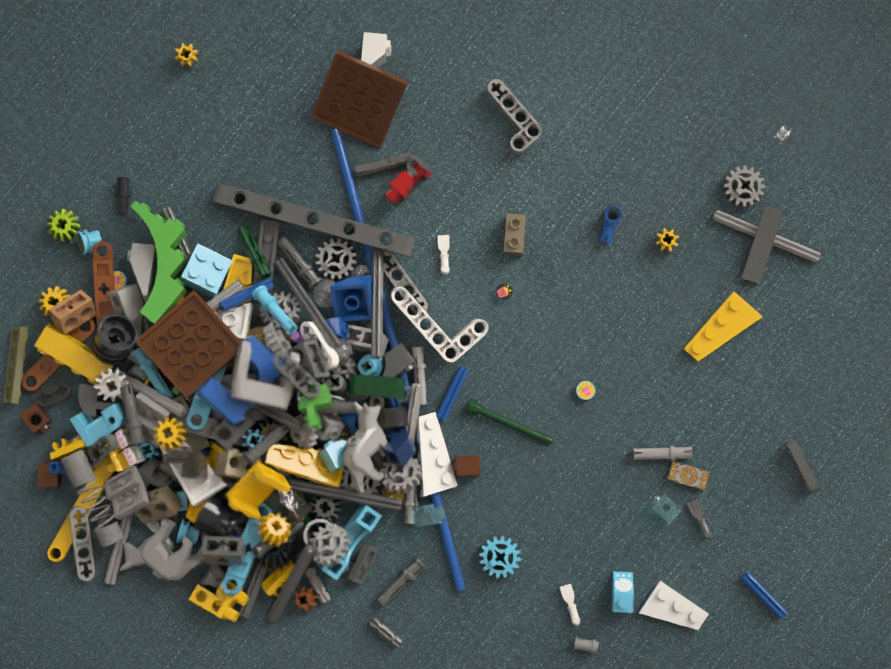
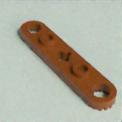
M107 241L97 242L92 249L97 325L102 318L115 314L108 295L109 292L115 290L113 248ZM101 245L106 246L108 249V253L105 256H101L98 253V248ZM103 283L106 284V287L110 288L109 291H106V294H104V291H100V287L104 285Z
M89 319L88 322L91 324V329L88 332H83L80 325L69 332L68 335L84 344L94 334L96 324L93 319ZM49 354L43 355L23 376L22 386L28 391H37L62 365L56 363L54 357ZM31 376L37 379V384L34 387H30L27 384V379Z

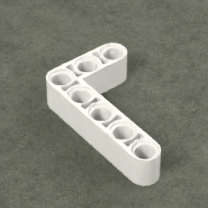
M395 287L390 293V298L438 354L448 362H454L488 332L487 322L482 319H474L450 340L405 288ZM398 290H402L405 295L401 301H397L394 297L395 292ZM414 304L417 307V312L414 315H409L407 308ZM423 319H427L430 322L429 327L425 330L420 327V322ZM478 322L483 324V330L480 333H476L474 330V326ZM437 333L442 335V341L439 344L433 342V336ZM463 335H467L469 343L463 346L460 344V338ZM448 348H453L455 351L452 358H447L445 355Z

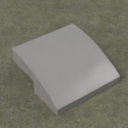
M140 392L135 396V403L139 421L143 423V436L147 442L156 447L157 439H153V435L158 434V432L154 431L153 428H159L158 421L164 423L166 417L170 418L171 412Z
M134 465L104 482L106 497L112 501L114 516L119 520L149 503L145 485L138 469Z

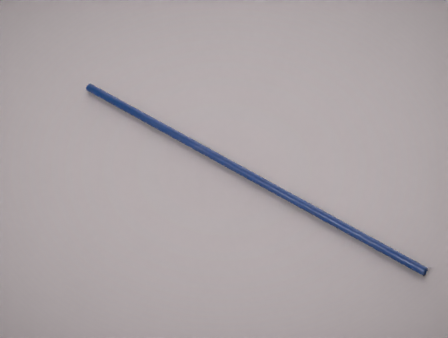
M332 129L330 132L354 219L365 224L341 132L338 129ZM361 244L369 274L372 275L373 249L370 246ZM383 289V325L386 336L389 339L390 350L398 345V340ZM402 372L398 377L405 378L404 402L408 411L411 388L407 373ZM416 429L415 442H416V446H417V449H418V453H420L419 443H417V429ZM436 492L430 494L455 588L456 591L466 589L440 493Z

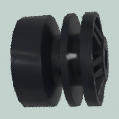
M118 314L102 318L91 340L90 346L96 359L108 365H117L124 362L130 355L137 339L136 326L130 319Z

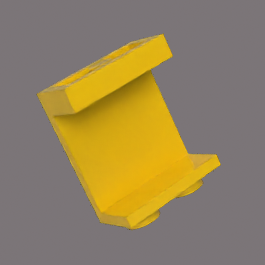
M256 462L226 495L229 499V505L233 510H239L247 517H253L260 521L262 517L257 508L275 489L286 494L291 488L285 476Z

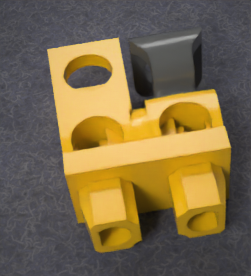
M208 568L200 583L217 588L216 594L198 584L189 600L221 619L235 622L240 613L234 610L233 607L236 602L245 606L250 597L243 592L244 589H241L234 596L226 594L222 589L223 580L216 579L212 574L211 568ZM232 581L227 583L229 591L237 588V585Z

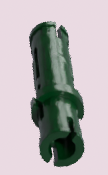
M248 225L238 228L237 233L251 258L252 266H255L261 280L269 278L272 273L265 262V256L261 254Z

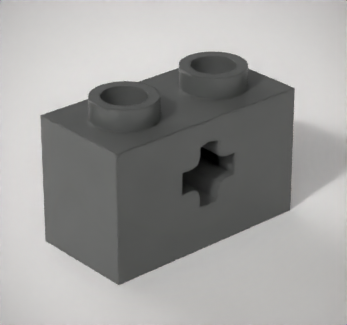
M204 536L201 555L205 564L244 565L247 547L241 537Z

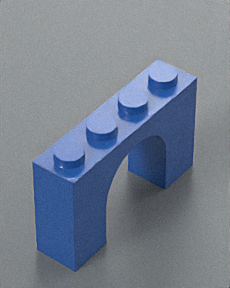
M250 335L245 341L250 342L251 355L249 365L254 370L255 381L271 384L274 380L277 382L282 375L273 366L275 356L253 335ZM279 360L278 365L281 367L284 364ZM213 377L196 393L230 426L235 423L237 425L240 424L246 417L244 413L248 409L252 410L257 405L231 398V393Z

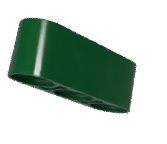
M350 374L349 394L404 398L405 378Z

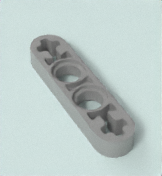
M384 251L383 256L391 257L389 260L391 265L393 266L395 263L397 265L387 272L386 269H389V266L384 263L383 271L394 287L404 288L405 286H411L414 289L413 298L418 294L419 297L416 300L419 303L423 302L425 304L423 309L427 312L428 304L394 255L391 252ZM396 270L401 271L403 274L402 279L399 281L392 279V273ZM398 290L401 297L404 298L403 291ZM412 304L409 308L416 314L417 310L414 309L416 306Z
M74 506L69 512L76 571L81 580L89 581L95 575L88 515L82 506ZM79 510L80 513H84L82 516H80V520L82 524L85 522V525H76L74 527V524H78L76 517H73V515H75L76 511ZM84 529L86 536L83 539L76 538L75 533L77 530ZM81 548H87L89 554L87 557L81 558L78 556V551ZM79 562H86L88 570H91V572H88V576H84L81 573L84 571L83 563L79 564Z

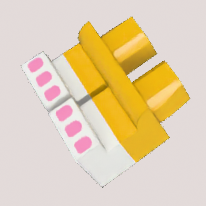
M126 428L114 433L118 447L110 455L112 461L106 464L110 473L126 470L132 465L135 466L145 461L138 445L129 446L130 437Z

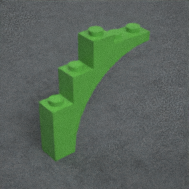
M135 201L130 207L150 229L158 256L155 284L148 301L140 311L146 319L155 324L174 308L187 293L184 288L185 284L176 277L187 264L184 258L186 255L176 248L187 235V232L184 229L186 226L178 219L173 221L169 218L166 221L159 214L153 215L150 212L151 208L145 203L139 204Z

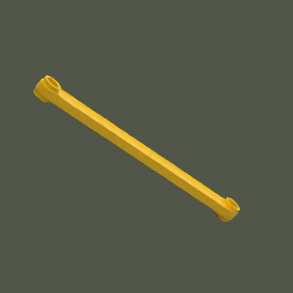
M148 378L144 383L149 387L151 382L150 379ZM125 424L122 427H120L117 431L125 429ZM110 456L95 468L94 474L97 480L84 489L101 487V490L89 499L101 496L105 489L104 482L109 480L114 472L110 473L106 467V464L112 461ZM94 480L87 482L85 486H87ZM98 489L81 493L74 506H82L87 510L96 504L99 499L86 503H81V501ZM77 510L76 514L73 515V517H76L78 524H74V527L76 525L85 524V522L82 524L80 520V516H82L84 513H80L79 510ZM69 515L48 549V558L53 562L62 561L73 545ZM79 529V530L76 531V533H75L76 538H77L78 534L80 533L81 529ZM55 548L61 551V556L58 559L53 556Z

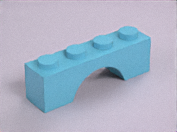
M360 504L343 528L350 536L348 540L351 542L347 546L350 552L344 553L346 559L340 558V564L334 562L333 567H330L328 564L324 567L319 563L320 569L338 580L347 567L350 556L357 544L366 534L373 530L382 516L370 506Z

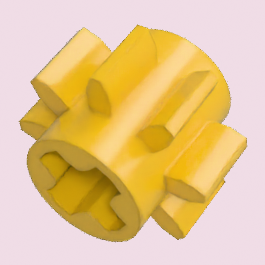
M182 43L180 49H175L178 53L175 59L176 61L182 60L180 63L182 67L185 64L192 67L194 61L198 62L195 55L199 52L198 50L192 51V44L185 46ZM186 52L189 53V54H188L189 58H185V53H186Z
M664 228L662 230L663 235L656 234L659 241L655 245L660 244V251L667 248L671 252V246H678L675 240L679 236H674V229L667 232ZM665 236H666L668 239L671 238V241L669 242V245H668L667 242H663V239L665 238Z

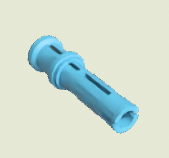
M259 286L253 291L252 298L258 300L261 308L269 312L288 335L293 334L297 330L296 324L278 306L277 299L267 292L266 286Z
M141 348L133 351L131 356L135 357L140 365L139 369L146 373L156 391L169 398L173 397L174 395L155 367V363Z

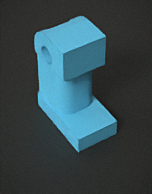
M119 402L101 412L102 416L91 423L87 421L83 413L70 419L87 447L93 445L100 437L111 434L126 423V414Z

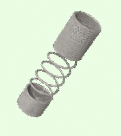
M82 449L61 459V463H63L74 488L94 480L76 492V494H81L98 489L82 500L81 503L103 498L85 510L87 513L107 507L89 521L92 522L112 516L94 529L102 548L123 539L124 534L118 522L103 526L113 519L114 514L98 517L107 511L110 505L92 509L101 503L106 496L89 499L98 493L101 487L84 490L97 480L84 450Z

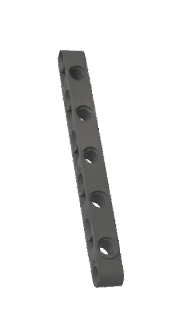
M217 183L212 202L406 257H411L416 240L407 235ZM244 195V203L237 204V198ZM280 205L281 212L277 215L273 214V208ZM316 215L318 217L317 223L310 225V217ZM348 226H354L355 228L354 233L351 235H346L345 233ZM390 236L391 243L383 245V237Z

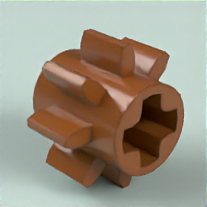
M304 586L301 588V592L297 591L294 593L297 597L293 603L298 605V610L305 607L307 612L310 610V606L314 607L317 605L314 601L318 595L313 593V588L306 591Z

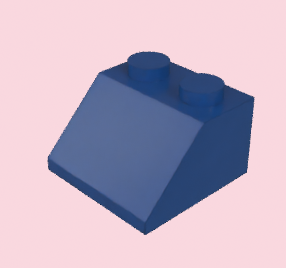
M372 275L352 276L330 285L335 317H340L343 321L371 320Z

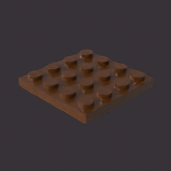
M337 50L311 118L381 148L408 81Z
M195 290L135 340L139 347L186 399L192 396L237 356L235 350L241 342Z

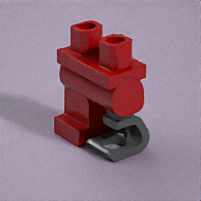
M418 157L410 158L407 162L408 170L401 172L396 181L393 179L390 182L391 189L385 195L394 205L401 198L406 201L409 197L408 194L414 190V185L422 177L427 180L432 175L428 166Z

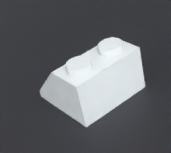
M364 32L361 61L380 68L386 63L387 56L391 55V41L387 39V34Z

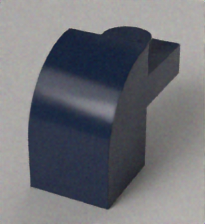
M403 428L398 433L384 430L383 433L388 441L382 448L390 463L403 467L413 457L416 450L415 445L408 432Z

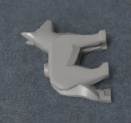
M354 402V407L358 413L359 429L354 436L348 439L343 459L345 466L351 473L352 484L358 493L363 494L365 486L363 483L364 477L380 481L384 476L382 472H377L374 469L370 456L378 451L384 457L386 454L382 448L388 441L377 422L381 409L380 405L368 406L364 403L363 407H361L358 403Z
M170 518L162 519L159 530L153 536L146 539L139 548L129 542L123 544L126 562L120 568V571L147 564L154 570L152 572L153 575L159 579L164 578L168 581L180 580L192 568L203 562L201 555L202 546L197 554L190 555L193 542L184 537L181 549L173 554L166 540L176 526V523Z

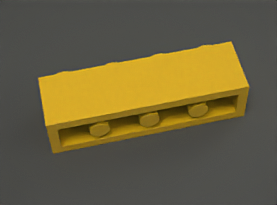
M50 323L47 324L34 345L37 347L38 352L43 355L49 354L54 357L56 363L69 366L73 373L84 375L93 385L99 383L95 380V376L101 377V369L106 373L109 366L111 369L114 366L104 364L96 359L90 347L68 334L64 335L57 327Z

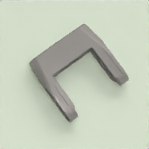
M241 340L232 376L231 398L286 410L294 386L283 376L280 387L246 379L251 347L250 342ZM290 352L289 355L299 363V354ZM286 363L284 364V366L288 368L285 371L288 374L289 370L294 366L291 364V366L288 367ZM297 370L291 373V378L294 381L296 378Z

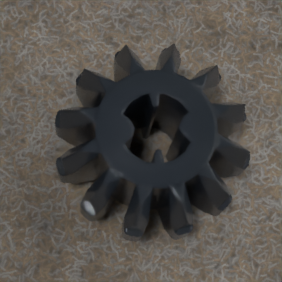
M281 543L280 546H275L258 559L261 567H265L266 570L273 569L275 571L277 568L283 569V566L288 565L291 553L287 543Z

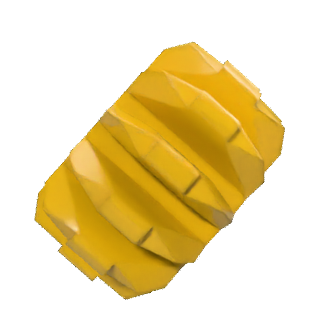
M55 286L53 291L51 287H48V294L45 292L41 293L45 298L39 299L40 303H44L39 309L45 310V316H49V309L54 307L52 305V302L54 303L53 299L59 300L60 303L70 297V295H66L67 291L65 289L60 291V287Z
M168 417L165 418L164 423L158 421L160 427L153 428L154 431L158 432V434L153 435V439H158L156 445H162L163 450H167L169 447L171 451L175 450V444L181 447L182 445L179 441L186 440L185 437L181 436L187 432L186 429H181L184 424L182 422L177 423L176 418L170 421ZM169 431L172 432L173 435L172 437H168L166 433Z
M273 513L264 516L258 524V536H263L262 542L268 541L269 546H272L274 543L276 547L280 546L281 543L284 544L291 534L289 530L291 524L285 523L287 517L280 518V513L276 516Z

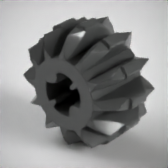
M313 496L317 503H310L309 506L315 507V510H311L310 514L317 512L314 520L319 519L321 516V519L325 520L327 517L328 521L332 523L331 515L335 519L339 518L334 512H342L341 508H336V505L342 504L341 501L334 502L335 498L330 499L329 497L320 496L321 499H319L317 496ZM324 502H328V506L331 507L330 511L327 510V513H324V509L321 508V504L324 505Z

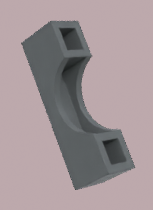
M399 343L384 355L386 367L382 376L397 377L402 372L406 374L414 368L412 364L416 360L403 343ZM349 389L344 394L347 402L356 401L361 407H363L364 403L368 404L369 401L367 399L371 397L349 394Z

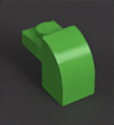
M326 384L320 385V393L314 399H307L303 395L300 397L298 408L302 414H305L306 424L313 431L321 430L318 411L333 407L329 387ZM315 386L309 388L306 392H307L308 394H310V393H314V394H315V392H314Z

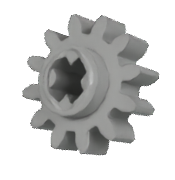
M109 366L106 373L101 369V377L95 376V380L99 382L94 384V388L99 389L97 395L104 394V401L111 397V400L114 402L115 396L122 399L120 387L129 384V380H123L126 373L119 374L118 367L113 372ZM114 381L115 386L113 385L112 388L108 387L107 382Z
M301 414L294 417L303 422V426L300 431L291 429L289 435L292 437L293 443H298V447H303L305 450L316 445L315 439L319 437L316 431L307 426L305 416L303 417Z

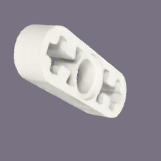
M313 321L303 322L300 327L303 339L305 341L319 340L327 369L336 368L339 358L333 347H330Z

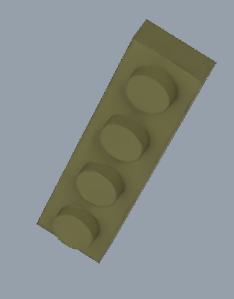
M12 326L3 403L18 404L21 397L20 386L24 376L23 362L26 358L25 346L28 340V327Z

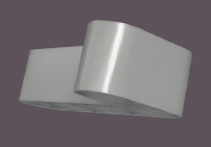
M494 79L488 84V96L519 131L510 141V150L514 154H522L540 139L542 128L501 80ZM493 87H499V93L497 91L492 92ZM511 100L514 105L511 108H507L503 105V102ZM518 114H522L526 120L518 122L515 117ZM534 128L538 131V135L532 137L528 134V130ZM519 140L523 142L524 146L521 149H517L513 143Z

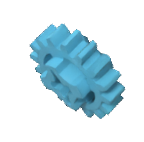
M494 536L493 542L487 540V547L482 545V549L485 551L484 553H479L480 556L484 557L480 564L485 563L486 566H484L483 570L489 569L490 576L496 573V578H499L500 574H503L506 578V572L509 571L511 574H514L512 568H519L516 561H521V558L517 557V554L521 552L514 549L517 546L516 543L510 544V538L504 541V536H501L500 540H497L496 536ZM496 544H505L507 547L499 549L496 547ZM490 549L492 551V559L487 561V553ZM494 549H496V551L500 554H502L503 552L505 553L503 558L505 559L504 561L506 562V564H504L500 560H495L497 556ZM513 553V561L510 565L508 555ZM502 565L505 569L497 570L492 567Z

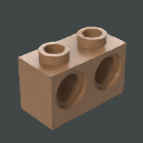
M82 290L49 309L54 326L64 335L96 315L92 299Z

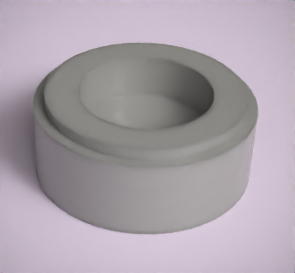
M133 365L129 370V374L142 383L148 378L146 373L142 372L137 365Z

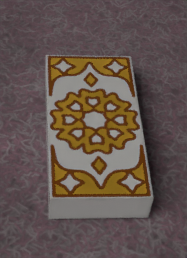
M672 461L667 480L705 490L710 471Z

